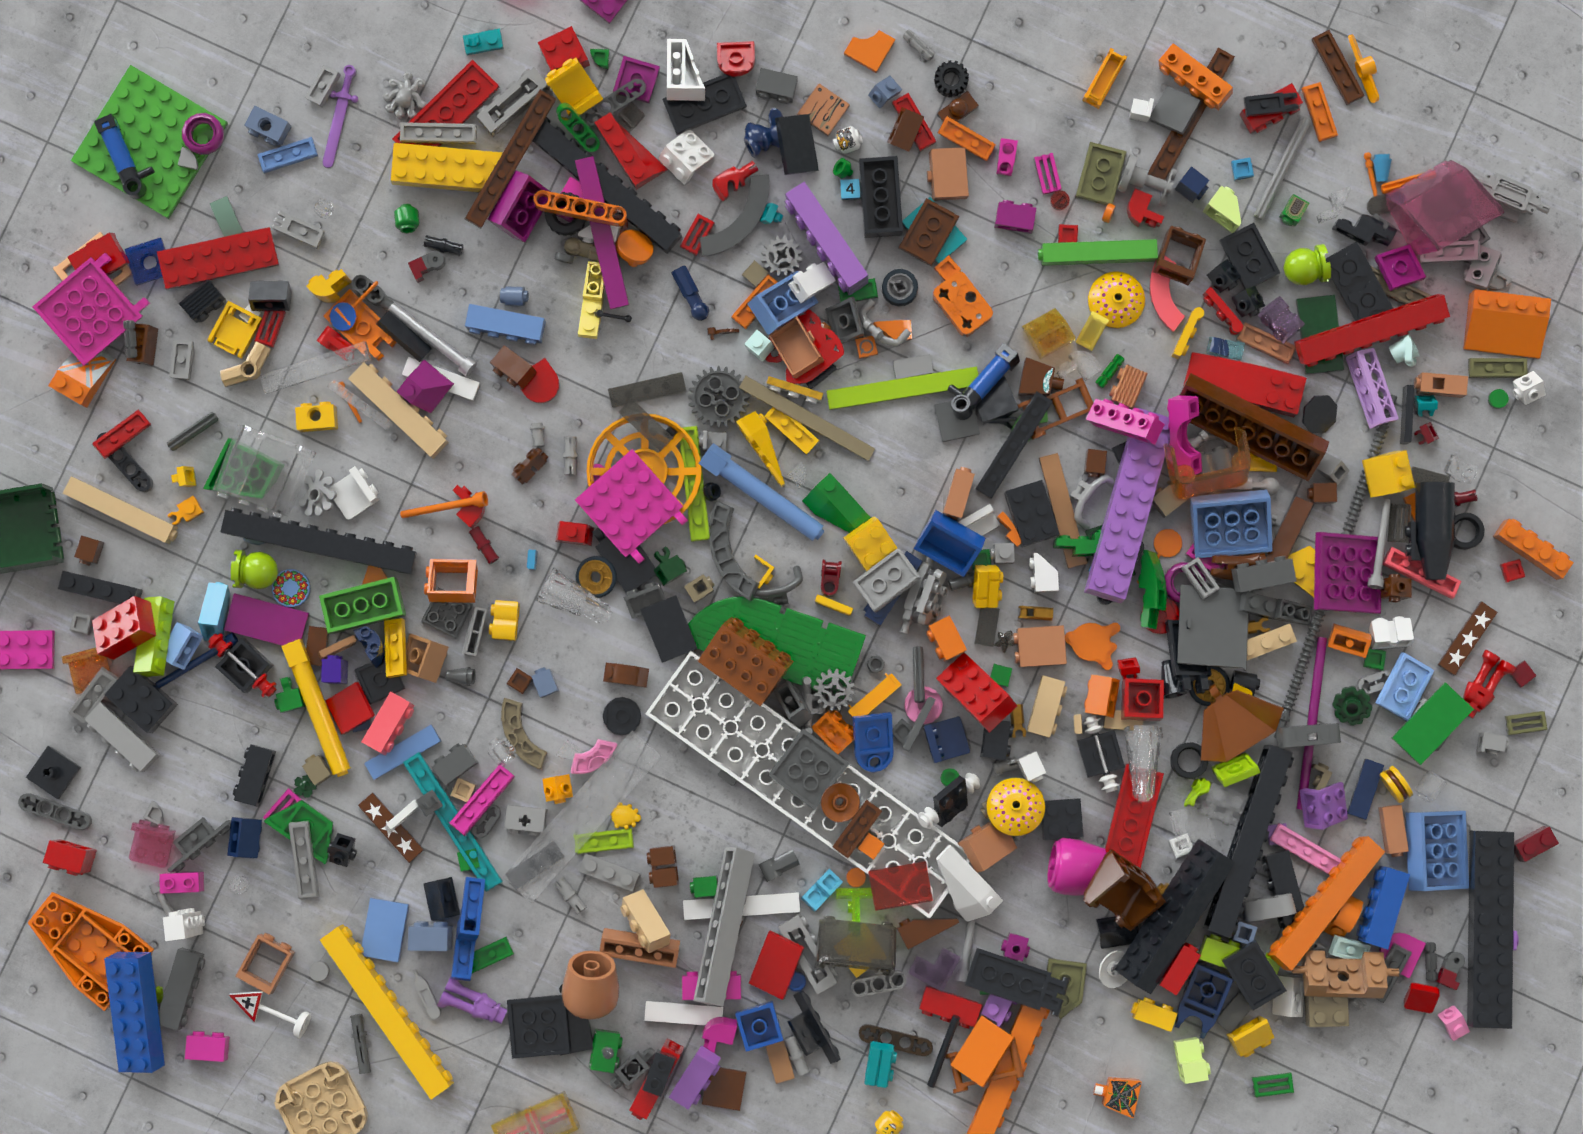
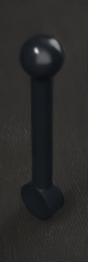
M602 310L595 312L597 318L604 316L625 320L626 322H631L632 320L630 315L620 316L603 313Z

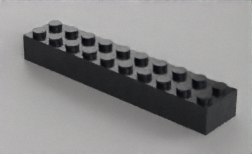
M1264 745L1257 765L1260 773L1253 776L1227 857L1233 860L1235 864L1212 899L1203 926L1206 930L1229 938L1237 932L1238 924H1236L1238 916L1241 917L1243 914L1244 905L1242 903L1244 897L1247 898L1250 893L1251 887L1248 885L1250 880L1254 879L1257 868H1255L1257 860L1260 861L1263 850L1261 847L1263 842H1266L1268 839L1269 831L1267 829L1269 823L1272 824L1274 821L1275 813L1273 811L1275 805L1280 803L1282 794L1279 793L1281 787L1286 785L1288 779L1286 772L1288 768H1291L1294 757H1292L1293 752L1273 745Z
M1470 830L1467 1025L1473 1028L1512 1029L1514 832Z

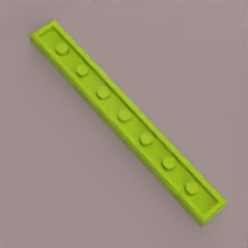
M977 366L827 390L829 410L948 391V387L951 384L958 389H964L978 376Z

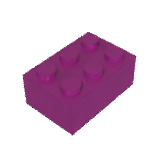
M515 170L487 220L510 237L525 243L543 212L536 208L534 195L540 190H549L531 176ZM540 197L538 199V203L540 205H544L548 202V199L546 197Z

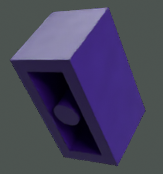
M327 655V659H322L321 682L347 684L348 661L343 660V656Z

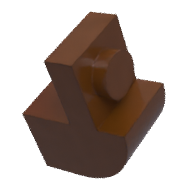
M606 663L603 682L647 688L649 669L617 663Z

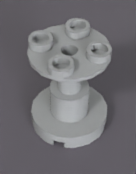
M1130 154L1117 190L1125 193L1128 184L1143 188L1145 185L1162 191L1159 205L1165 206L1168 195L1165 194L1171 192L1174 183L1171 180L1174 181L1177 170L1172 168L1167 180L1148 174L1149 170L1135 166L1137 156Z

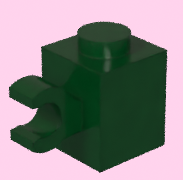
M666 546L662 549L664 556H661L658 551L654 553L655 559L660 564L653 571L663 586L687 572L685 562L678 555L669 559L670 551Z

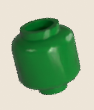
M402 204L394 211L395 227L402 233H413L419 227V211L411 206V204Z

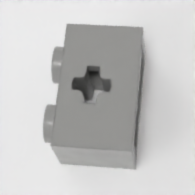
M507 805L504 828L509 829V833L520 834L521 830L528 831V835L540 836V832H545L547 809ZM525 815H527V819L531 820L526 826H524V822H521V818H525Z

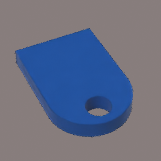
M887 712L853 716L854 755L857 763L869 772H878L885 769L891 763L894 754L892 714ZM874 757H878V764L876 766H870V760Z

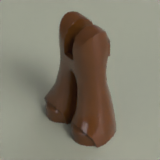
M1265 553L1241 556L1214 555L1212 556L1211 563L1224 564L1225 570L1211 568L1210 575L1233 581L1231 569H1235L1237 564L1248 563L1249 566L1256 565L1255 561L1266 559Z

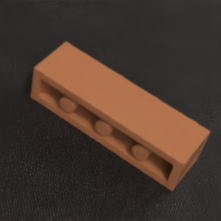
M604 928L599 952L613 958L676 968L680 940L670 939L669 945L648 953L646 948L640 945L637 933Z

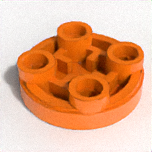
M623 231L616 240L617 253L631 267H637L648 262L653 254L651 240L640 231Z

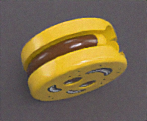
M1393 765L1389 767V770L1379 774L1382 782L1398 803H1402L1405 801L1404 799L1413 796L1407 781Z

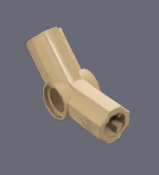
M256 341L245 362L220 371L224 386L228 387L247 380L258 379L261 374V368L271 349ZM253 366L254 372L251 375H247V368Z

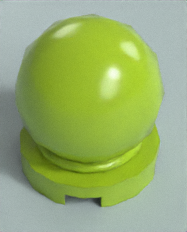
M1324 244L1316 245L1314 251L1309 248H1299L1291 251L1285 258L1283 266L1288 280L1302 286L1313 283L1317 278L1321 283L1329 282V279H1331L1330 262L1326 263L1325 254L1328 253Z
M244 550L234 551L236 561L231 562V580L235 581V584L232 585L233 588H243L244 584H246L250 588L266 589L274 583L277 578L278 568L273 557L260 551L252 552L249 555H246Z

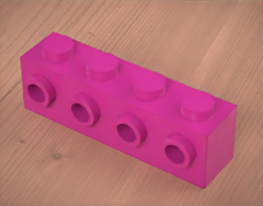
M1095 399L1086 418L1095 427L1153 445L1156 444L1165 425L1159 420V416L1149 412L1147 415L1140 409L1133 408L1131 410L1128 406L1121 403L1114 405L1108 399L1103 401Z

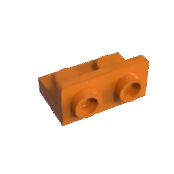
M834 709L833 711H827L811 727L837 754L842 752L854 740L853 726L847 724L842 719V715Z

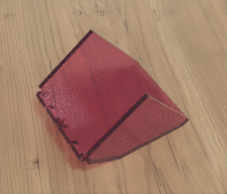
M1452 160L1448 162L1443 161L1433 167L1434 170L1429 169L1417 176V179L1414 178L1401 185V188H1396L1386 194V205L1407 244L1411 245L1416 256L1439 251L1505 213L1502 206L1466 167Z

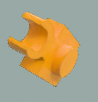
M191 496L177 505L179 511L169 513L168 517L171 518L176 515L177 520L172 525H178L183 518L186 522H189L203 514L204 511L196 497Z

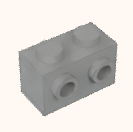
M1480 245V260L1472 261L1470 268L1467 267L1463 275L1465 284L1488 291L1502 258L1501 252Z

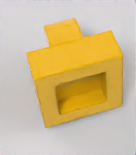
M177 467V474L171 475L172 483L178 482L179 486L182 487L196 486L194 467Z

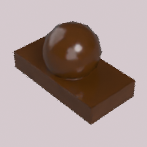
M966 91L957 99L952 100L937 115L942 122H944L946 116L959 122L978 108L979 105L971 94Z

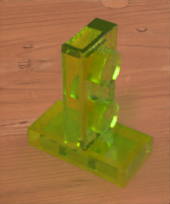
M836 888V899H852V901H848V913H852V920H848V932H852V937H860V899H875V888Z

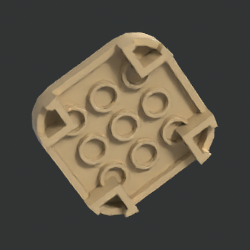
M333 1061L322 1063L279 1087L274 1102L276 1110H279L290 1134H357L364 1128L368 1117L366 1106L348 1070L342 1064Z

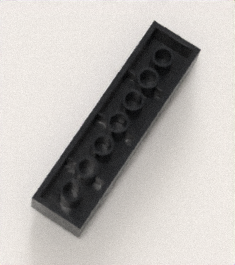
M1198 839L1162 894L1166 903L1147 918L1115 970L1138 988L1152 994L1235 862Z

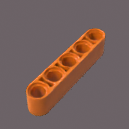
M540 190L534 195L535 206L540 211L616 227L623 226L627 221V213L620 206ZM540 197H546L548 199V202L544 205H540L538 203V199ZM559 201L567 203L563 209L558 208L556 205ZM578 205L586 207L582 213L577 212L575 208ZM598 208H601L605 211L604 215L601 217H598L594 214L595 210ZM617 212L624 215L619 221L613 218V215Z

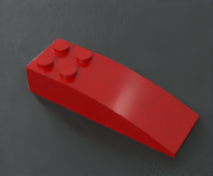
M1192 352L1184 384L1190 373L1266 411L1294 418L1298 415L1307 378L1255 364Z

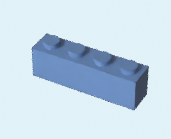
M469 304L465 327L473 334L480 335V332L488 333L487 336L499 338L500 335L505 336L509 341L517 342L518 339L525 340L526 344L536 345V343H542L546 321L541 317Z

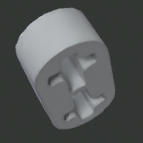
M1380 671L1359 679L1356 685L1357 690L1362 689L1361 686L1364 685V680L1366 683L1373 682L1374 684L1368 687L1369 691L1364 689L1366 693L1371 694L1382 690L1385 683H1377L1376 680L1381 679L1382 674L1389 677L1390 672Z

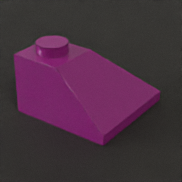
M423 360L403 382L397 393L412 405L432 413L454 383L426 360Z

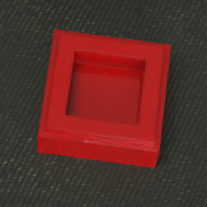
M1059 224L1058 243L1077 242L1078 225Z
M1520 559L1500 564L1505 583L1525 577Z

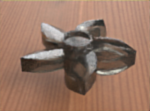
M1007 631L1005 634L998 632L1000 640L994 646L1001 647L1003 653L1006 652L1008 645H1015L1014 641L1011 640L1013 636L1012 631Z

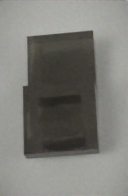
M631 102L618 114L615 120L630 133L645 117V114Z

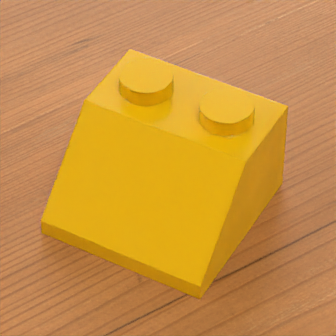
M1407 450L1393 451L1362 460L1370 497L1399 493L1415 488Z
M1260 1015L1236 1028L1231 1033L1226 1034L1237 1055L1240 1057L1244 1056V1058L1252 1055L1255 1052L1254 1049L1259 1046L1264 1048L1272 1043L1271 1040L1275 1038L1267 1019Z

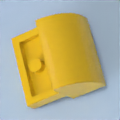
M342 269L330 273L327 280L321 274L320 276L312 277L308 281L309 284L306 287L319 300L326 303L337 302L341 298L338 292L352 283L351 279Z

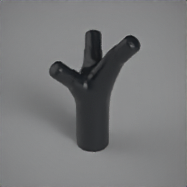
M1010 414L989 423L1003 424L1012 430L1013 426L1009 422L1017 421V417H1009L1012 415Z

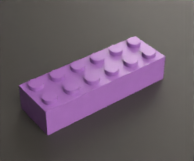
M802 182L785 194L786 201H784L786 204L785 208L790 215H795L797 220L795 222L799 229L806 231V238L810 245L816 246L817 255L821 261H826L833 277L836 276L838 278V285L842 292H847L850 296L868 284L867 272L806 183Z

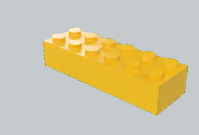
M394 143L391 183L392 185L480 192L503 152Z

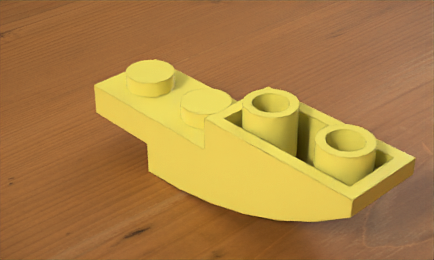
M588 261L578 337L597 339L601 317L597 318L595 312L603 308L605 291L599 262Z

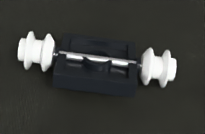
M1096 715L1085 718L1086 722L1082 723L1087 725L1088 728L1085 730V733L1092 736L1077 740L1087 778L1100 774L1105 775L1100 778L1099 782L1104 783V787L1101 790L1105 789L1106 793L1117 790L1116 786L1120 785L1115 783L1114 780L1118 776L1110 774V771L1125 768L1115 730L1099 734V731L1103 728V726L1098 724L1101 718L1097 719Z
M967 773L965 778L958 776L933 797L934 809L926 807L924 812L918 814L919 823L923 827L931 829L933 823L943 827L948 822H951L958 813L964 811L968 806L967 793L973 794L974 789L980 788L978 776Z

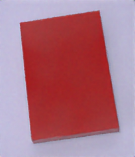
M770 930L761 949L749 984L784 1000L805 947Z

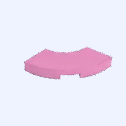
M598 739L590 751L575 753L570 772L572 774H586L595 771L610 760L616 750L617 743Z

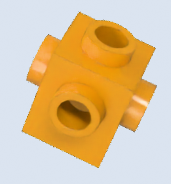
M569 774L542 779L546 802L554 801V804L566 802L565 798L573 797Z

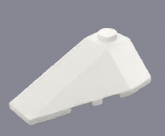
M950 844L936 858L941 874L947 883V890L953 899V906L965 921L968 922L990 915L1003 902L993 888Z

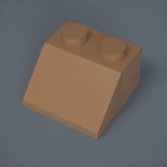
M410 633L406 642L407 673L436 683L449 647Z

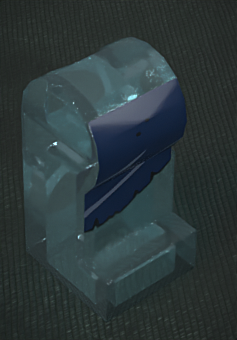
M1209 337L1206 353L1241 361L1245 343Z

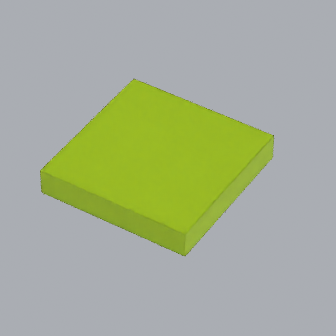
M1247 753L1238 755L1228 762H1221L1211 767L1213 774L1224 787L1260 773L1259 767Z

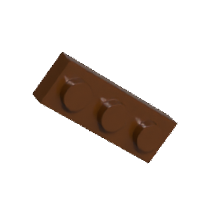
M866 799L832 847L846 858H849L882 810Z

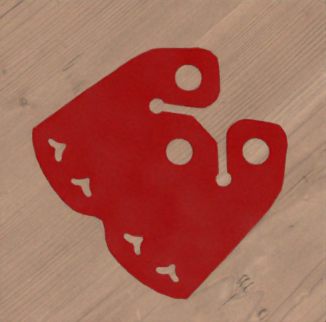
M810 309L804 312L805 315H799L798 318L806 331H811L815 338L813 342L824 361L796 379L792 377L787 368L786 381L793 384L808 383L844 355V348L838 336L832 330L822 328L820 318ZM810 318H812V321L815 322V324L809 323ZM825 335H828V338H832V339H831V340H826V336H825ZM835 345H837L839 352L834 350ZM770 353L765 358L767 362L779 363L783 360L780 354L773 357Z

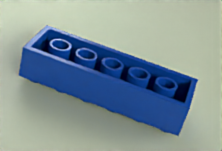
M116 952L104 958L118 1072L153 1073L165 1066L151 952Z

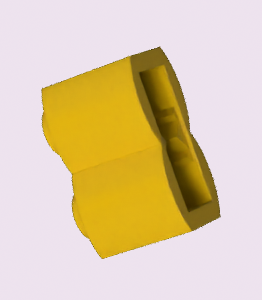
M495 600V604L491 605V616H494V620L489 625V635H492V639L517 640L519 602Z

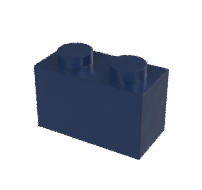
M1191 166L1179 181L1175 190L1193 203L1196 199L1200 200L1209 188L1207 183L1210 180Z
M241 817L231 818L227 856L258 858L262 820Z

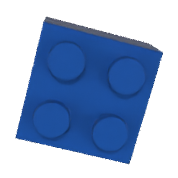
M773 1001L735 1012L746 1052L784 1041Z

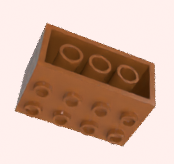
M731 617L722 624L698 659V662L761 707L771 696L794 661L791 660V656L786 652L777 650L772 642L760 638L757 631L749 630L745 627L740 619Z

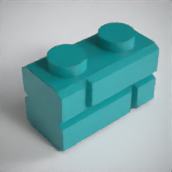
M871 1041L865 1073V1085L887 1088L888 1082L893 1081L894 1070H891V1064L896 1063L897 1057L893 1044Z

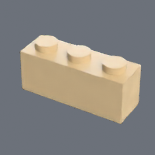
M1287 624L1248 639L1247 660L1297 642L1291 625Z
M1044 675L1041 676L1026 732L1050 738L1051 734H1055L1057 724L1054 723L1055 718L1060 716L1062 705H1059L1061 697L1064 698L1067 687L1064 686L1065 681Z
M644 889L623 897L622 906L620 907L622 915L628 918L631 930L638 935L640 945L645 947L648 953L669 945L671 934Z

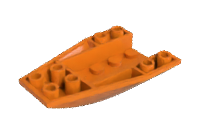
M55 892L48 896L28 921L29 926L73 986L103 1011L110 1007L104 958L116 952H151L152 956L154 951L153 947L126 925Z

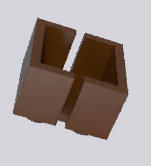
M675 845L650 848V852L647 853V863L652 866V872H649L650 884H653L654 888L678 885L677 866L658 868L660 865L677 863Z

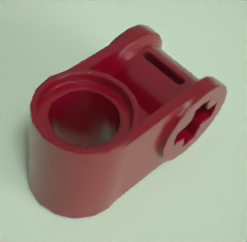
M825 559L822 560L821 592L826 597H833L838 591L842 561L835 563L826 562ZM832 583L835 586V590L833 592H826L824 589L825 584Z

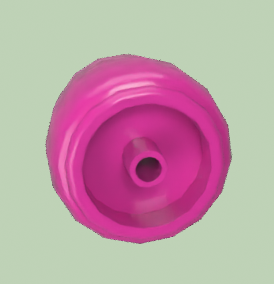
M1061 838L1055 841L1048 864V887L1055 893L1063 895H1084V891L1106 854V850L1099 846L1071 838Z

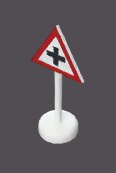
M263 991L229 994L254 1022L256 1021L258 1010L261 1009L295 1024L293 1035L297 1038L303 1036L311 1019V1013L302 1012L296 1020L261 1005Z

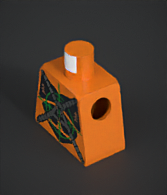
M1108 1077L1106 1085L1095 1083L1093 1095L1103 1097V1106L1134 1118L1142 1081L1132 1078Z

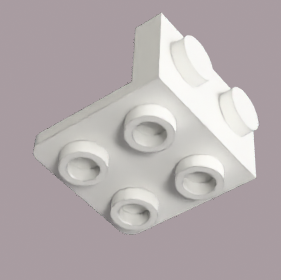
M687 130L668 143L658 159L685 185L690 181L697 169L714 157V153L692 130Z
M356 466L349 470V475L329 488L337 493L334 501L348 520H351L380 500L377 496L379 492L373 484L370 485L366 480L368 478L366 472Z

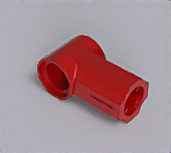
M328 325L316 340L346 361L353 357L357 349Z

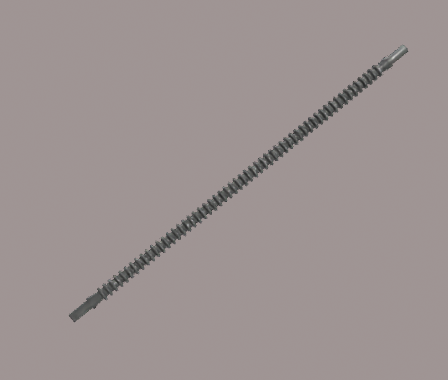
M1391 395L1393 404L1395 405L1397 396ZM1385 408L1384 413L1386 418L1391 417L1389 410ZM1384 423L1379 428H1376L1378 432L1374 434L1376 438L1373 439L1374 444H1371L1372 449H1369V452H1371L1367 455L1369 458L1380 454L1379 449H1382L1381 444H1384L1382 440L1386 438L1384 434L1388 433L1386 431L1389 428L1388 423ZM1362 470L1363 475H1360L1362 479L1358 481L1360 485H1357L1358 491H1355L1356 496H1353L1355 500L1351 502L1353 506H1350L1349 517H1346L1348 521L1344 522L1346 526L1342 528L1344 532H1341V534L1351 535L1354 532L1353 527H1356L1354 523L1358 521L1356 517H1359L1358 512H1361L1360 507L1363 506L1361 502L1365 501L1363 497L1366 496L1365 491H1368L1364 470ZM1327 610L1314 611L1316 615L1312 617L1314 621H1311L1310 632H1307L1309 636L1305 637L1307 641L1303 643L1305 647L1302 648L1303 653H1300L1301 658H1298L1300 662L1296 664L1298 668L1295 669L1296 674H1293L1294 679H1291L1293 682L1289 685L1291 689L1287 690L1289 694L1286 695L1287 700H1284L1285 706H1282L1284 710L1277 728L1286 727L1287 722H1290V712L1294 710L1292 706H1295L1294 700H1297L1296 695H1299L1297 691L1301 689L1299 685L1303 684L1301 680L1304 679L1303 674H1306L1305 669H1308L1306 664L1310 663L1308 659L1311 658L1310 653H1313L1312 648H1315L1313 644L1317 642L1315 638L1319 637L1317 632H1320L1319 627H1322L1321 621H1324L1322 617L1326 616L1324 612Z

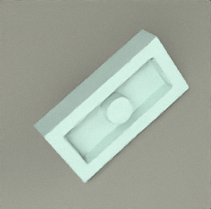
M1334 935L1328 953L1344 959H1361L1364 952H1369L1371 945Z

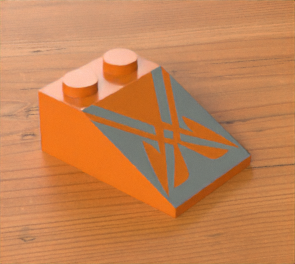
M102 351L83 366L76 356L71 353L57 370L48 386L87 408L116 359Z

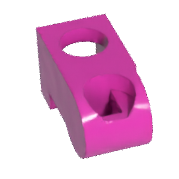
M1000 139L996 174L1012 176L1018 140Z

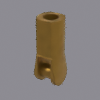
M1018 606L1020 608V616L1018 618L1053 620V608ZM1028 609H1033V616H1028Z

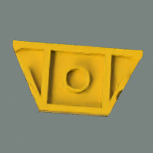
M1307 546L1290 554L1288 558L1293 559L1296 582L1293 583L1314 598L1315 549Z

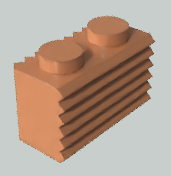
M1126 365L1124 369L1120 368L1116 377L1119 379L1117 386L1113 385L1109 396L1112 397L1110 401L1117 405L1119 403L1124 404L1132 410L1148 373Z

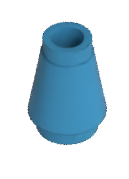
M1390 154L1374 155L1373 165L1377 182L1388 181L1392 161Z

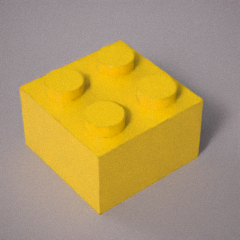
M875 516L843 537L866 571L897 549V546Z

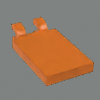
M349 289L323 316L331 323L330 313L336 304L345 302L353 305L359 297ZM361 301L354 308L357 314L355 325L349 330L338 331L364 356L369 351L380 361L384 355L376 347L383 340L392 348L397 342L376 325L381 318Z

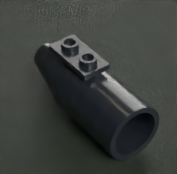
M1453 482L1415 483V521H1410L1408 526H1405V537H1408V545L1405 546V556L1408 557V561H1421L1426 580H1446L1455 544V483Z

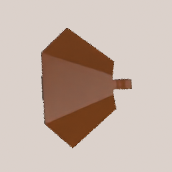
M1215 684L1209 687V691L1215 698V701L1211 702L1203 712L1201 760L1228 762L1276 732L1284 710L1283 707L1239 690L1222 695Z

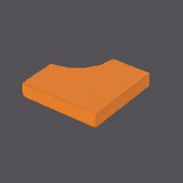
M880 30L868 39L853 37L844 51V55L877 73L893 46L895 39Z

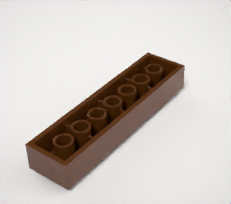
M1190 373L1179 394L1182 396L1198 397L1199 416L1193 418L1189 423L1308 482L1327 451L1329 441Z

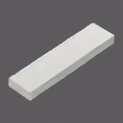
M408 357L402 375L408 377L422 361L419 362ZM433 366L454 383L448 392L474 401L480 382Z
M646 1001L644 1021L706 1025L713 1018L723 1017V1007Z

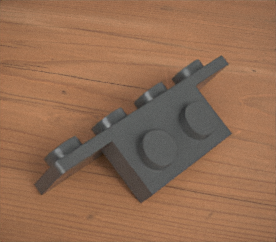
M202 817L175 839L173 843L182 853L183 857L167 869L168 872L175 871L178 873L186 866L184 864L189 859L194 860L201 854L200 850L202 848H208L216 842L215 838L219 834L223 836L230 830L231 820L225 821L214 830L205 817Z

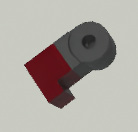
M433 251L408 262V265L417 283L424 280L422 275L444 268L445 258L440 252Z
M1454 951L1446 954L1438 972V979L1435 980L1436 983L1453 990L1458 989L1460 983L1456 982L1455 979L1459 969L1465 964L1463 954Z

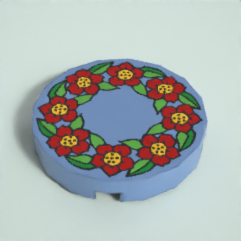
M295 569L281 571L272 584V594L275 600L285 607L300 606L310 595L309 579L304 573Z

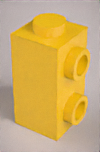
M1144 997L1143 1000L1138 998V1001L1134 1002L1131 1008L1134 1019L1170 1032L1178 1014L1173 1011L1174 1007L1162 1004V1007L1155 1005V1000Z

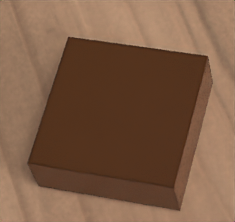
M516 668L507 685L524 694L533 679L525 672Z

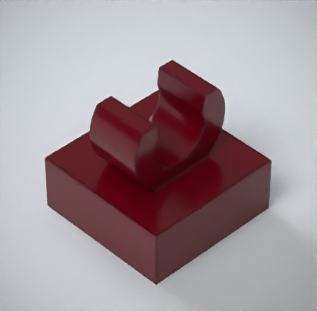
M1431 422L1420 426V430L1414 432V435L1422 434L1424 436L1423 440L1418 442L1420 445L1426 442L1429 444L1439 439Z

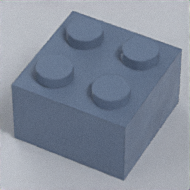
M429 921L414 922V925L408 927V951H449L452 949L453 925H448V922L440 921L433 923V925H428Z

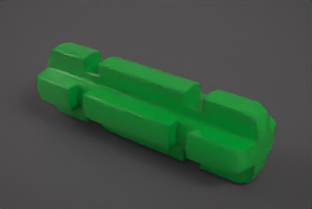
M1116 354L1112 359L1113 362L1109 363L1101 374L1102 376L1096 380V384L1104 388L1108 380L1119 369L1118 366H1121L1125 359L1121 355Z

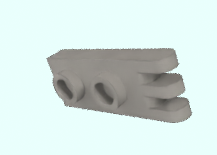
M280 210L277 214L284 218L281 220L275 217L274 221L279 223L280 226L272 224V229L318 249L325 230Z

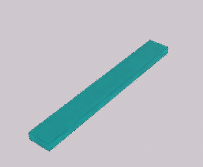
M418 752L405 760L403 764L423 795L433 789L443 806L434 812L475 876L485 879L484 890L487 892L503 882L472 832L469 831L464 836L449 824L458 813V810L421 753ZM476 848V851H471L469 856L471 858L478 857L479 868L474 867L465 851Z

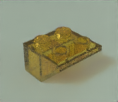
M1056 308L1022 326L1039 359L1074 342L1076 338L1067 321Z

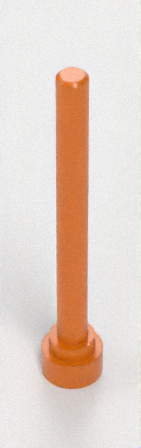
M485 491L477 492L471 498L404 510L400 512V516L408 518L471 505L478 506L479 508L488 506V496Z

